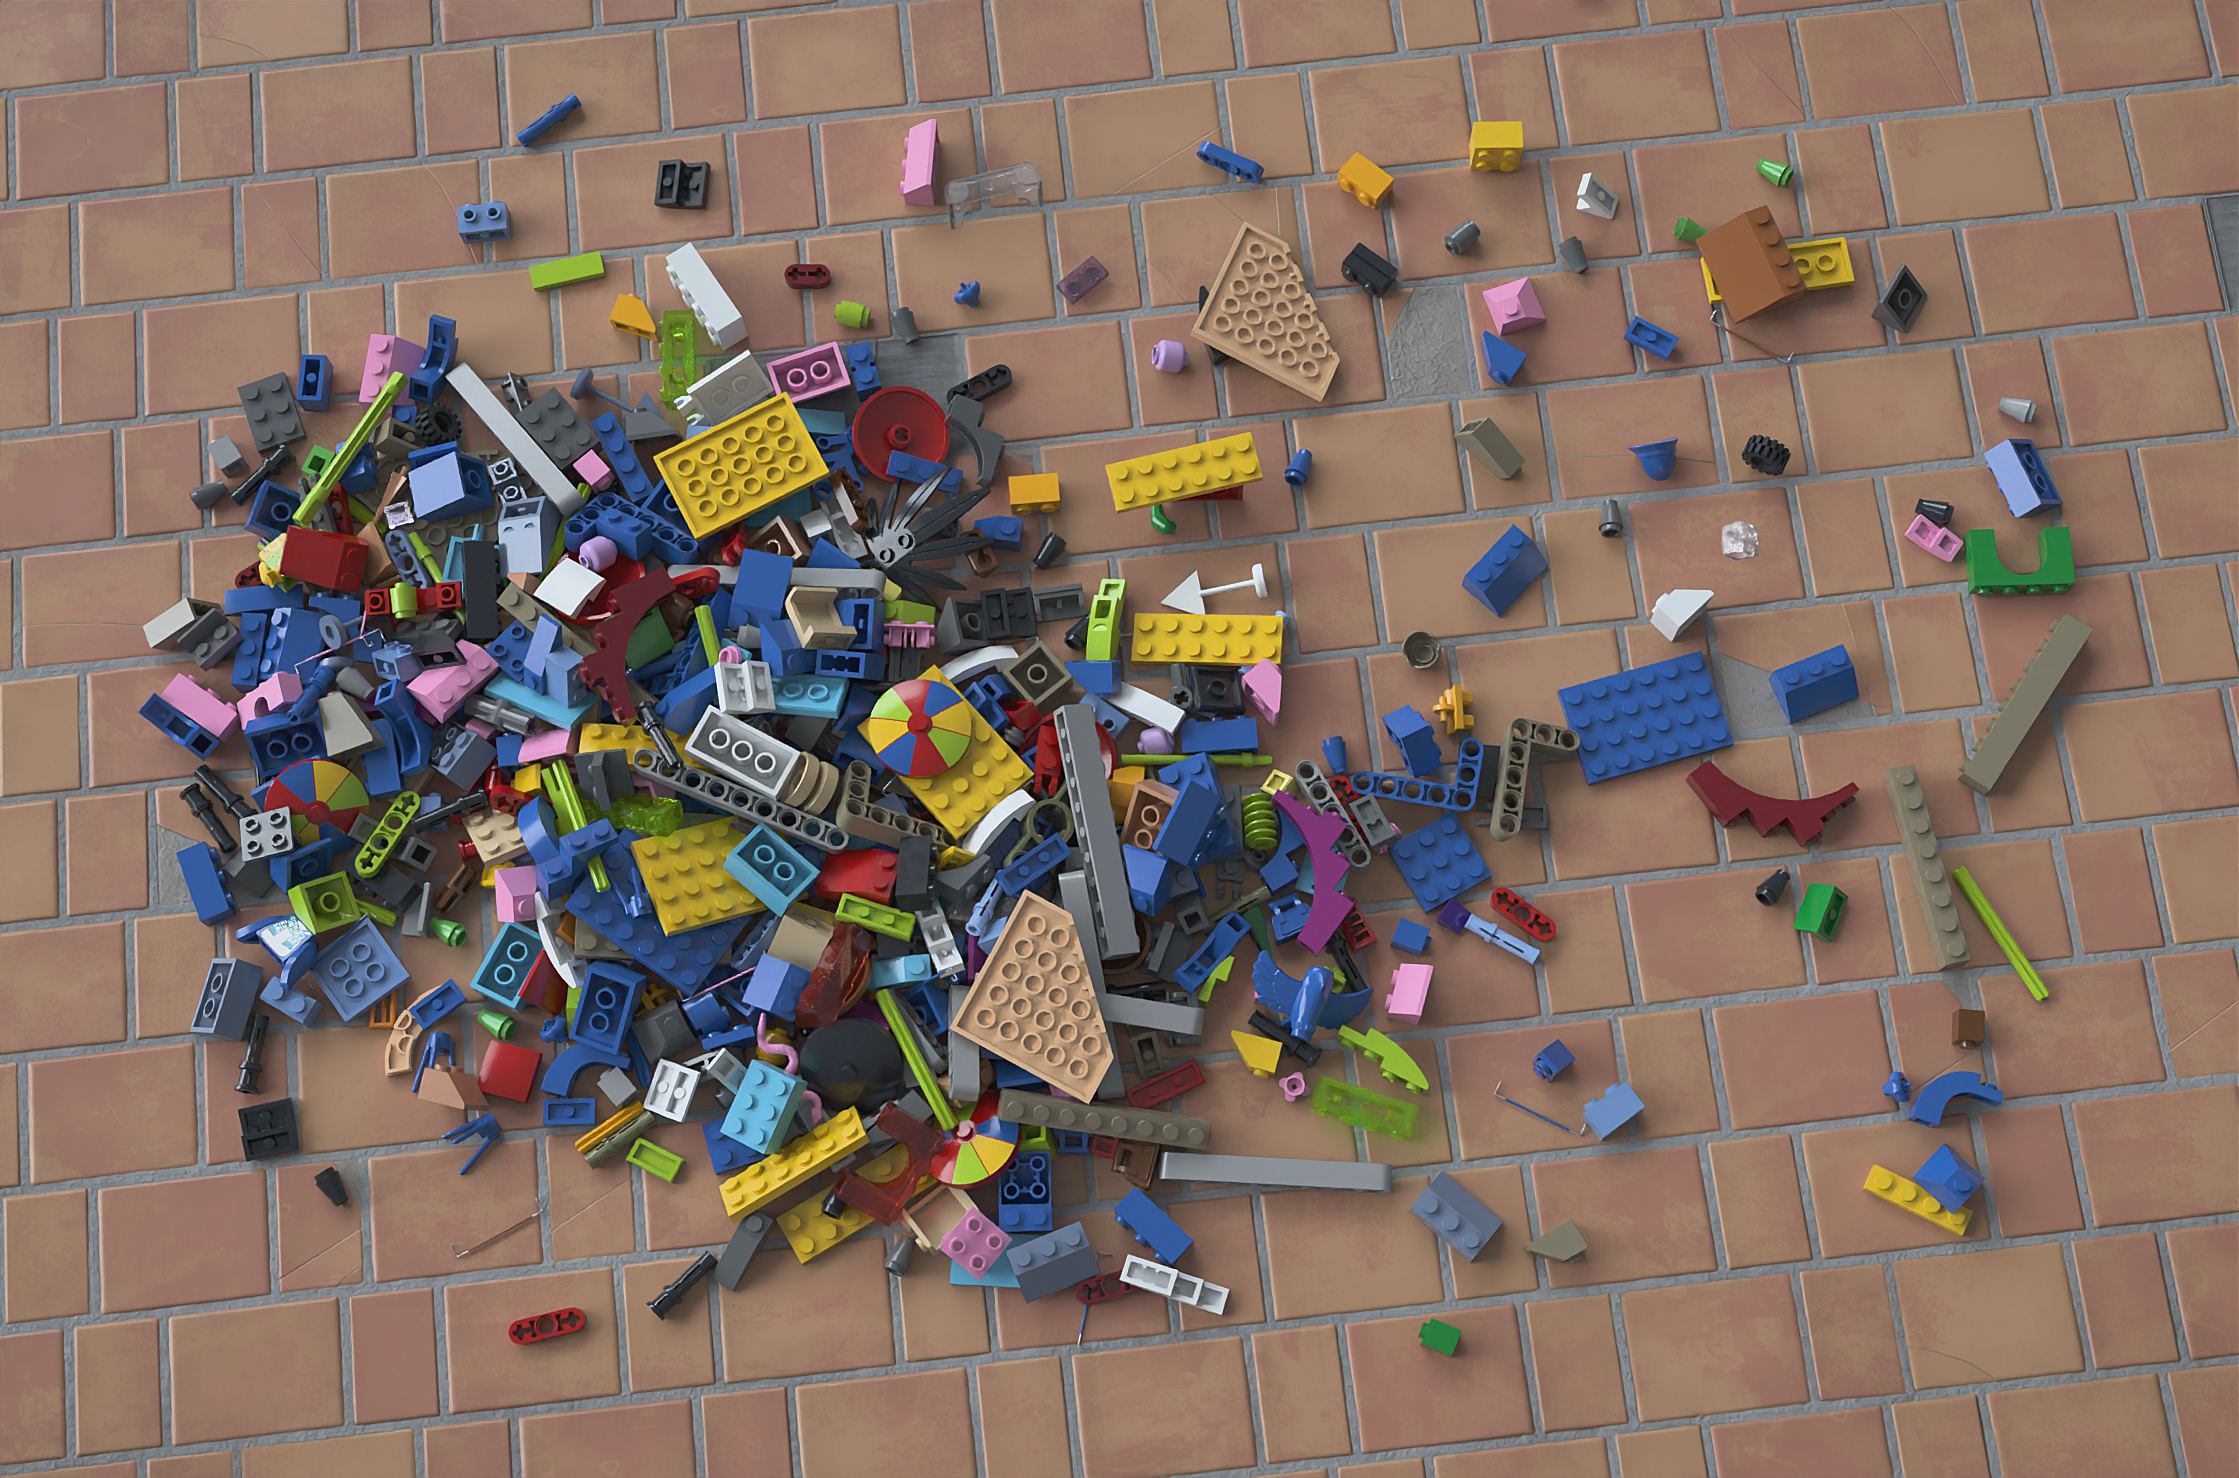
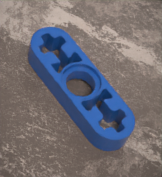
M1202 142L1197 151V156L1202 161L1252 183H1258L1264 172L1263 167L1258 163L1210 142Z

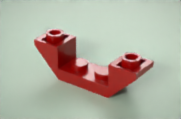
M461 581L436 583V587L416 589L418 604L416 615L446 613L463 607ZM389 588L365 591L366 616L396 617L395 613L392 612Z

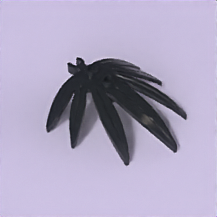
M946 466L938 471L914 492L901 509L891 529L902 479H896L889 489L883 502L879 519L875 498L871 497L866 506L872 521V528L865 532V537L876 558L872 561H864L861 564L862 569H868L870 566L872 569L875 568L879 571L883 569L887 578L902 589L903 595L915 603L935 607L937 613L942 612L941 608L921 587L908 579V577L920 583L941 589L966 591L967 587L933 570L913 566L911 562L952 557L997 542L992 537H957L923 545V542L947 528L977 505L992 491L990 488L971 491L949 499L925 512L906 527L953 468L952 466Z

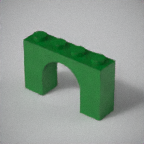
M2044 527L2037 536L2040 555L2039 570L2029 575H2017L2003 567L1997 556L1994 529H1969L1963 537L1969 594L1986 597L1993 593H2002L2003 596H2013L2026 592L2028 595H2039L2043 592H2052L2054 595L2067 593L2075 585L2069 527Z

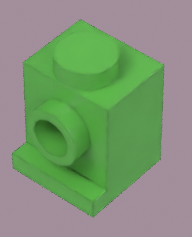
M314 445L301 469L308 476L307 480L312 483L310 475L315 472L319 473L322 477L336 457V453Z

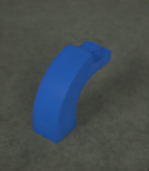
M435 314L430 317L427 350L420 367L410 377L409 399L432 404L444 390L447 384L445 376L453 369L458 349L459 338L455 337L456 320Z
M154 692L137 711L159 730L202 761H205L220 743L209 732L185 717Z
M540 795L523 806L518 813V826L521 836L538 865L559 856V837L554 828L556 813Z
M1232 910L1218 923L1200 949L1175 971L1172 978L1192 994L1198 987H1202L1211 973L1222 961L1232 955L1252 926Z
M579 1043L562 1052L553 1061L546 1072L541 1090L545 1094L561 1098H571L577 1079L587 1069L595 1066L610 1068L618 1066L620 1070L632 1073L634 1063L628 1058L629 1054L619 1051L618 1055H614L587 1044Z
M1969 1071L1948 1073L1931 1082L1917 1095L1912 1104L1908 1120L1934 1128L1939 1125L1944 1106L1949 1099L1953 1097H1968L1995 1107L2002 1102L2004 1092L1998 1091L1996 1086L1989 1083H1981L1980 1085L1981 1074Z

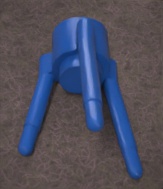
M635 867L631 871L637 895L630 897V903H628L609 869L604 868L610 884L624 906L626 915L632 914L633 919H639L653 914L652 908H654L646 885V896L644 893L642 894Z
M430 1032L429 1041H426L425 1051L412 1087L413 1093L418 1089L429 1055L428 1068H434L436 1056H445L446 1052H448L449 1065L455 1066V1043L450 1042V1034Z
M490 1112L442 1136L443 1139H447L472 1128L453 1140V1144H458L477 1132L482 1139L488 1137L460 1170V1175H464L489 1145L499 1138L497 1132L502 1128Z

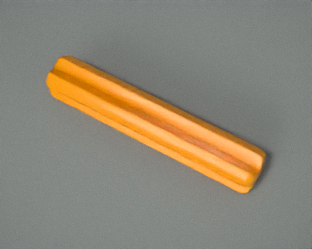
M636 1100L576 1141V1148L581 1154H586L602 1143L604 1138H609L645 1112V1108H643L640 1101Z

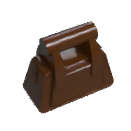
M980 527L959 535L960 537H985ZM990 545L964 553L975 576L984 578L999 568Z
M1137 1140L1134 1144H1128L1119 1141L1111 1172L1122 1173L1125 1175V1179L1132 1185L1147 1192L1150 1191L1159 1160V1153H1161L1162 1149L1161 1143ZM1126 1152L1131 1153L1128 1167L1123 1166Z

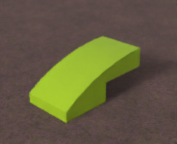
M1227 957L1211 973L1200 992L1198 1004L1208 1006L1216 983L1226 986L1235 957Z

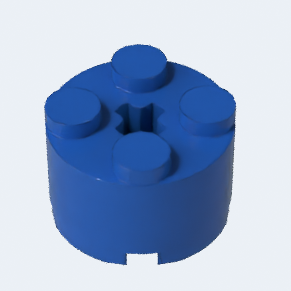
M703 984L694 995L712 987V984L708 986ZM715 989L685 1002H682L681 998L677 999L680 1007H683L685 1010L684 1016L697 1039L700 1038L701 1044L702 1039L708 1038V1034L717 1031L725 1032L729 1030V1025H731L729 1012L725 1006L719 1007L718 994ZM687 995L682 996L683 1000L690 998Z

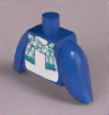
M296 914L270 916L235 931L239 942L252 945L261 944L266 952L282 967L280 985L288 991L309 970L316 959L319 948L316 937Z

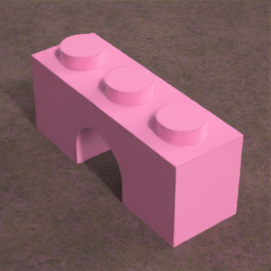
M286 671L274 673L272 678L259 684L257 689L247 693L246 697L237 702L242 730L245 731L247 721L290 710L303 693L299 674H288Z

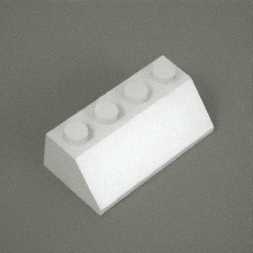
M711 705L708 706L684 748L686 756L755 793L777 802L786 788L801 752L728 714L721 713V710Z

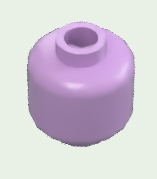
M1162 340L1158 345H1154L1152 364H1155L1159 371L1178 373L1182 370L1183 366H1187L1189 352L1185 351L1183 343Z
M597 536L581 545L579 561L583 567L598 573L615 563L618 553L616 545L610 539Z
M1156 726L1142 731L1140 735L1141 741L1137 742L1141 755L1173 754L1174 747L1177 746L1174 734L1171 735Z

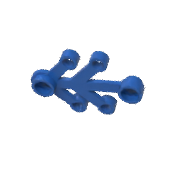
M852 426L848 427L842 435L832 437L820 436L815 443L820 453H826L832 446L845 445L842 451L822 454L821 457L825 464L834 463L829 471L830 474L838 468H844L851 476L854 484L859 487L857 491L860 494L863 482L858 478L851 458V454L854 451ZM820 442H823V443H825L827 446H826V447H822L819 443H820ZM860 463L858 467L859 474L863 477L870 476L871 474L864 470ZM828 477L817 482L813 489L814 497L820 502L830 500L834 493ZM819 491H824L826 495L820 494Z

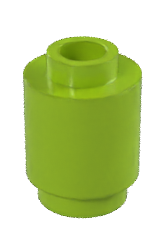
M842 300L841 304H836L834 318H837V323L859 329L861 327L867 328L871 309L865 308L863 304Z
M410 582L395 583V588L390 589L392 612L395 613L396 619L415 618L416 611H418L416 587L410 586Z

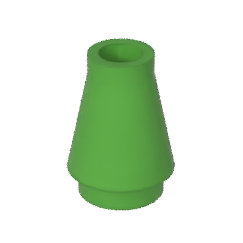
M1761 158L1756 167V171L1763 174L1778 187H1786L1794 174V169L1790 168L1789 164Z
M1680 217L1674 227L1673 235L1677 236L1679 240L1696 243V239L1707 234L1709 231L1688 217Z
M434 916L428 924V929L434 932L449 947H460L467 938L468 931L464 928L463 924L441 919L437 916Z
M483 1009L478 1015L477 1022L487 1028L499 1040L511 1039L517 1030V1022L511 1016Z

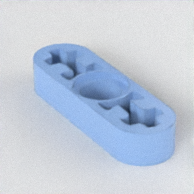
M403 530L390 531L385 538V544L403 582H410V586L416 587L419 584L418 581H422L423 584L420 588L433 587L432 580L424 564L419 561L415 554L416 549L408 538L409 534ZM397 537H401L400 546L395 545ZM408 556L414 562L411 570H407L404 566V561Z

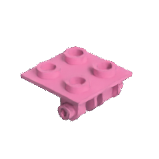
M891 621L890 623H884L886 632L884 634V644H889V647H902V635H904L905 648H907L908 635L911 636L912 648L915 647V636L917 637V648H930V646L938 644L935 626L928 622L920 621L915 624H905L903 621Z
M972 1206L951 1233L947 1232L943 1236V1242L938 1248L979 1281L1013 1239Z

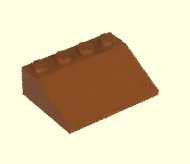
M1767 205L1745 212L1695 240L1734 324L1802 300L1807 290L1806 284Z

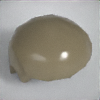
M1425 630L1413 631L1406 636L1402 645V651L1407 663L1418 670L1431 669L1439 662L1442 653L1441 645L1436 636Z

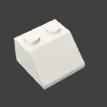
M1675 589L1670 595L1664 593L1656 601V606L1651 611L1654 614L1650 622L1672 642L1706 610L1714 593L1711 590Z

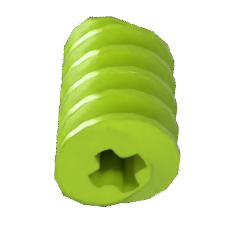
M1264 793L1251 794L1245 797L1242 802L1244 808L1243 815L1245 817V843L1248 847L1256 850L1272 849L1278 845L1277 840L1274 839L1277 833L1273 830L1276 827V822L1273 821L1275 819V813L1273 812L1275 806L1269 802L1272 799L1271 795Z

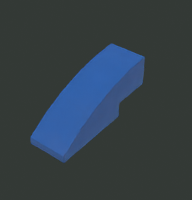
M296 584L287 593L278 585H275L274 588H271L270 585L224 591L225 616L242 617L243 612L267 614L269 617H272L274 610L277 608L293 607L303 609V584Z

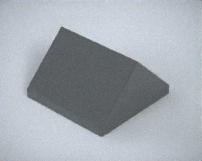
M1905 264L1900 265L1871 316L1901 333H1906L1928 295Z
M242 847L223 867V869L261 899L275 884L274 880L270 877L271 858L245 864L242 860Z

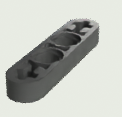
M891 987L888 991L919 1051L936 1072L943 1074L949 1068L948 1054L905 996L895 987Z

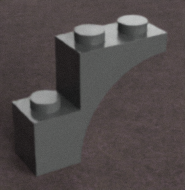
M956 394L950 401L944 423L958 430L971 445L977 460L978 473L976 484L986 487L991 481H995L999 468L995 466L997 460L1002 458L1005 451V446L1002 445L1004 436L980 428L985 413H982L984 404Z
M983 853L976 860L963 867L938 872V879L934 880L936 899L942 896L964 907L995 876L992 858Z

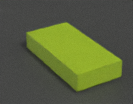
M639 1136L626 1158L627 1161L672 1184L685 1162L684 1159Z

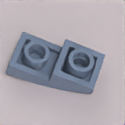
M510 457L487 466L503 505L506 502L528 499Z

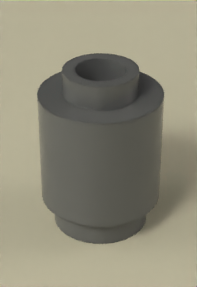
M1470 220L1461 222L1445 236V248L1451 254L1461 255L1478 240L1480 235L1479 228Z

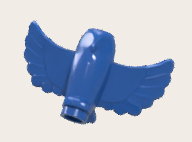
M1266 950L1260 952L1258 960L1254 963L1252 979L1255 982L1254 990L1259 995V1003L1267 1005L1271 1011H1279L1281 1014L1288 1015L1289 1018L1283 1020L1281 1026L1292 1031L1291 1036L1311 1041L1312 1035L1315 1034L1316 1026L1325 1027L1327 1030L1333 1028L1340 1030L1342 1025L1352 1022L1354 1017L1363 1012V1008L1367 1006L1369 998L1373 993V987L1351 994L1332 992L1334 973L1319 966H1312L1302 981L1296 980L1285 974L1275 964Z

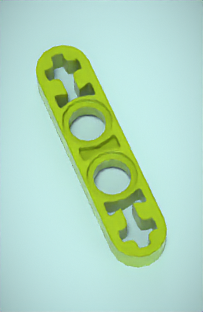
M405 791L398 796L357 856L355 867L361 877L371 878L379 872L411 825L410 819L415 818L419 813L420 798L415 792ZM411 800H413L414 806L409 805L407 807V809L405 810V814L407 817H405V815L402 814V812L405 809L404 801L410 802ZM392 819H400L403 822L399 829L389 828L388 823ZM379 839H385L389 844L386 849L378 850L374 847L375 842ZM372 858L371 863L373 867L363 869L362 863H368Z

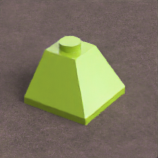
M345 871L300 884L287 891L295 914L313 934L362 918Z

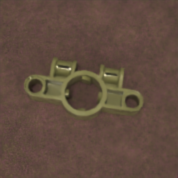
M1066 779L1057 788L1054 797L1052 796L1050 799L1035 803L1020 821L1022 836L1004 858L1003 869L1012 864L1015 858H1021L1045 841L1043 836L1035 832L1033 826V818H1036L1039 814L1038 809L1040 807L1050 809L1052 814L1059 818L1061 830L1058 834L1065 843L1072 835L1077 838ZM1061 862L1047 871L1050 878L1055 876V870Z

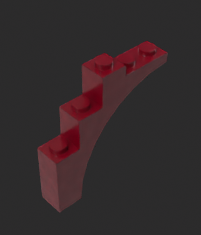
M664 567L611 590L607 599V607L610 613L616 616L596 624L592 638L598 649L601 648V650L582 658L578 667V674L584 683L587 682L590 689L600 685L599 689L602 697L606 701L609 700L613 707L612 713L617 722H621L624 728L633 725L638 716L630 699L625 679V657L628 642L642 619L654 608L664 603L667 598L673 596L676 590V586Z
M1710 760L1691 772L1685 780L1723 828L1728 824L1735 826L1746 817L1763 838L1768 833L1771 836L1775 835L1785 826L1801 847L1807 843L1812 846L1823 837L1821 832L1826 828L1824 823L1836 815L1834 810L1841 805L1844 809L1856 800L1854 796L1860 790L1852 782L1836 792L1818 798L1804 800L1776 799L1757 794L1738 785L1725 776Z

